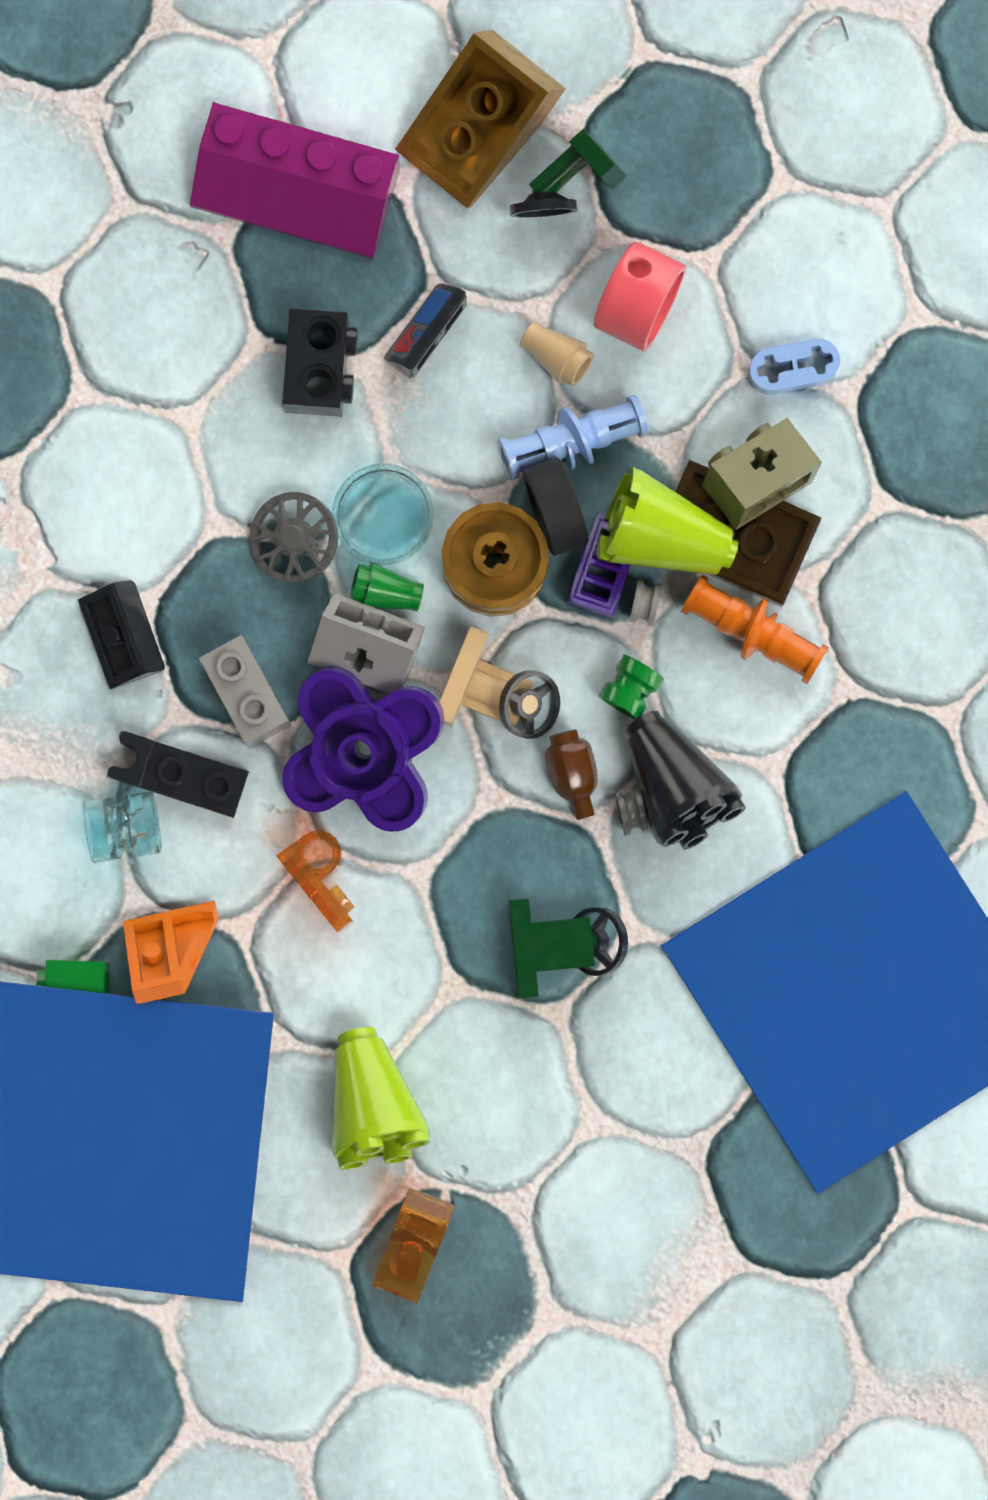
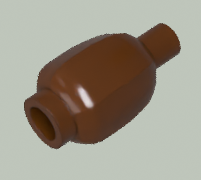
M577 729L549 736L551 746L545 753V761L556 792L562 798L572 802L576 820L595 815L590 796L597 787L598 773L590 743L584 738H579Z

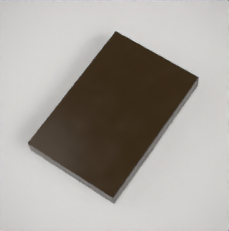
M689 459L675 492L733 529L732 539L738 541L736 556L730 568L722 567L717 575H707L783 607L822 517L782 501L736 530L702 486L709 468Z

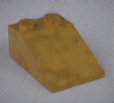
M494 30L475 32L395 150L467 209L471 208L538 130L566 88Z

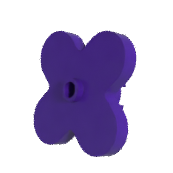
M340 667L323 668L308 677L302 684L298 694V708L304 722L314 737L310 744L293 754L285 764L282 783L287 797L294 805L308 812H323L345 799L355 800L367 820L381 830L398 832L411 827L423 815L428 803L427 787L413 765L412 758L434 744L443 731L444 712L438 699L424 688L405 686L396 689L378 701H374L361 681L352 672ZM359 741L364 742L369 747L371 755H364L359 751Z

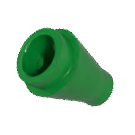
M373 562L369 566L358 564L352 582L350 599L376 609L411 610L417 612L422 600L424 584L412 581Z

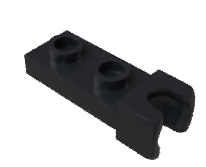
M120 732V743L133 749L137 754L135 764L129 768L111 766L107 771V778L227 817H235L249 771L154 742V740L130 732Z

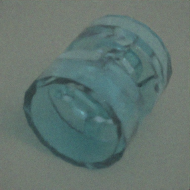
M153 791L125 795L122 803L118 804L112 797L84 801L83 814L86 839L93 863L121 859L124 851H129L134 857L162 853L159 815Z

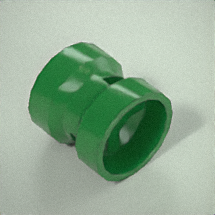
M623 654L616 666L617 675L615 676V682L605 683L598 697L614 709L635 720L642 716L646 710L644 698H647L651 693L657 692L664 678L642 662Z

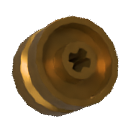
M502 502L478 504L460 514L447 530L441 550L444 580L453 597L468 610L489 617L511 615L528 606L542 590L548 570L547 539L537 521L521 508ZM491 554L501 555L505 562L504 564L497 563L493 569L488 568L486 565L487 557Z

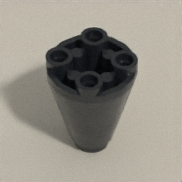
M659 711L648 712L627 726L625 731L629 736L627 742L651 832L657 843L663 847L680 843L684 850L690 849L708 837L706 831L708 828L719 821L722 823L728 822L739 816L746 809L741 800L742 793L738 786L668 718H662Z

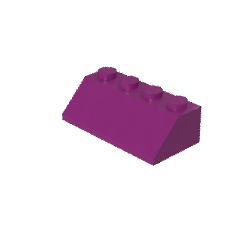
M213 102L199 146L190 207L374 259L400 172L399 155Z

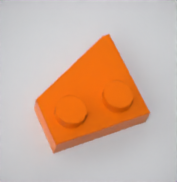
M215 900L123 921L132 992L136 1005L185 994L219 920Z

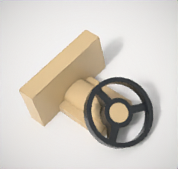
M470 626L440 700L444 712V725L453 728L461 706L501 721L511 734L521 738L534 739L547 733L556 722L560 711L561 700L556 683L551 677L542 672L526 670L513 674L481 661L480 659L489 636L487 632ZM537 676L545 682L531 690L533 681L526 678ZM550 691L551 707L544 723L534 730V717L541 710V699ZM519 718L521 720L525 733H522L515 728Z

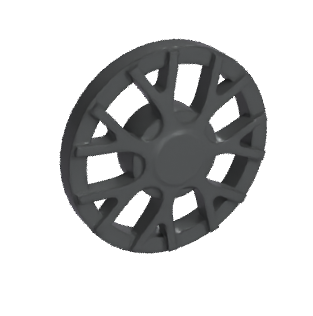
M286 492L269 499L256 513L250 529V547L256 563L267 575L283 582L302 583L319 576L332 562L338 547V527L332 512L322 501L305 493ZM297 500L296 518H286L284 502ZM303 501H306L309 504L303 509ZM277 505H278V508H279L278 511H276L275 509H273V508H275ZM316 507L323 517L311 527L309 523L304 521V518ZM269 512L280 521L275 531H271L262 525ZM326 523L328 530H322L321 526ZM314 534L329 535L326 550L313 548ZM273 537L276 548L263 555L260 541ZM281 553L290 556L286 574L274 569ZM308 553L316 566L304 573L298 557ZM318 553L324 554L321 561L317 557ZM271 557V561L268 563L266 559ZM294 568H296L299 575H292Z

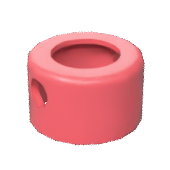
M639 242L631 243L617 263L604 289L594 316V327L646 352L661 329L675 301L685 276L687 265Z

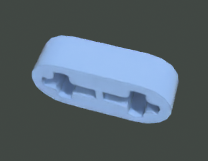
M811 339L770 347L759 351L753 357L748 369V378L751 385L758 392L765 395L821 386L828 383L835 376L840 365V355L837 348L831 342L824 339ZM812 351H819L821 358H829L831 362L825 365L823 374H817L816 369L811 366L798 369L797 363L810 360ZM765 360H772L774 367L790 365L791 369L779 373L776 383H769L767 376H759L757 372L763 369Z

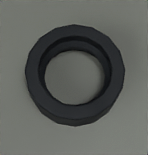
M555 457L523 469L522 475L538 525L547 539V547L550 553L556 556L587 545L589 537L585 521L562 461Z

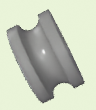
M637 580L629 622L635 623L638 619H644L648 626L654 625L662 584L655 583L654 586L648 587L644 584V580Z

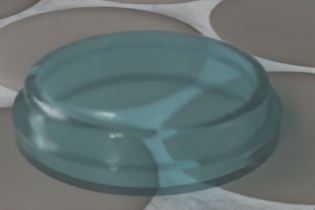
M387 463L369 465L350 475L337 491L332 507V514L338 527V539L341 544L359 560L366 563L373 562L378 565L399 563L414 555L429 537L434 520L432 499L423 482L406 468Z

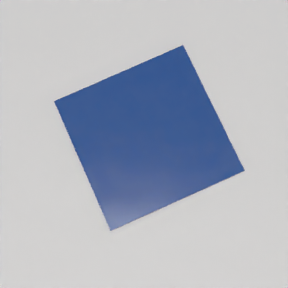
M907 791L661 945L817 1194L988 1087V917Z
M0 981V1274L243 1302L274 1013L160 999L136 1005L134 996Z

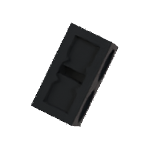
M289 309L282 400L285 413L343 417V403L352 404L354 375L346 374L347 356H356L358 328L349 327L350 322L347 312ZM326 329L336 335V340L330 348L318 350L310 345V338L316 331ZM315 377H325L333 383V386L326 396L315 398L306 392L308 382Z

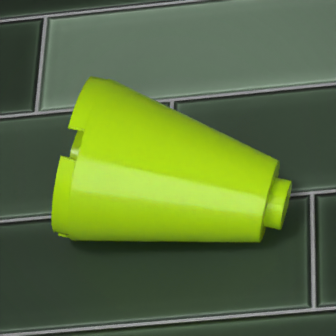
M630 467V474L625 473L608 507L605 520L609 521L608 531L610 535L608 537L600 534L597 558L611 563L717 575L722 567L729 569L738 549V541L732 539L733 529L644 471Z

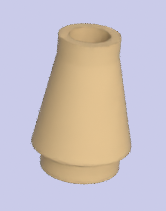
M533 322L527 328L520 340V347L527 350L559 384L564 382L571 386L578 384L587 373L594 358V354L587 350L585 342L545 328L537 322Z

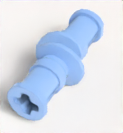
M632 395L626 397V403L604 410L597 409L586 413L580 418H577L568 407L561 408L558 411L556 426H545L536 429L534 433L510 441L504 437L498 439L497 444L506 474L510 480L519 478V473L523 472V469L558 457L560 460L565 458L567 466L571 471L575 469V454L577 453L582 455L588 465L594 464L591 449L609 446L611 442L635 434L639 438L647 436L648 424L638 397Z

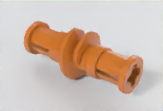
M702 575L687 598L681 612L685 615L691 612L716 626V630L721 633L735 637L734 641L737 643L742 641L740 654L742 659L746 660L758 650L768 660L774 663L777 661L803 676L801 681L808 684L829 647L824 644L818 647L794 633V629L785 624L776 623V613L772 614L769 618L766 617L768 600L763 598L752 609L745 601L734 596L733 598L708 584L709 578Z

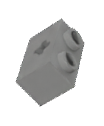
M334 593L321 617L307 663L321 669L327 667L346 669L352 672L362 684L372 691L390 694L396 689L404 687L411 672L425 627Z
M242 635L199 658L249 749L292 726Z

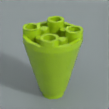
M374 1027L356 1028L338 1036L339 1047L335 1050L332 1151L338 1161L339 1169L350 1170L366 1165L369 1159L383 1157L385 1164L399 1163L412 1158L411 1149L429 1144V1136L431 1134L429 1126L384 1040L377 1037Z

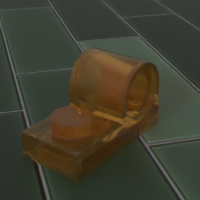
M321 830L311 831L276 855L337 933L340 934L354 923V920L348 914L355 908L352 902L338 885L329 890L324 884L340 869L343 862V849L334 836ZM322 841L328 843L333 850L331 862L323 868L311 867L306 860L307 849L315 842Z
M409 1188L372 1286L418 1303L455 1205Z

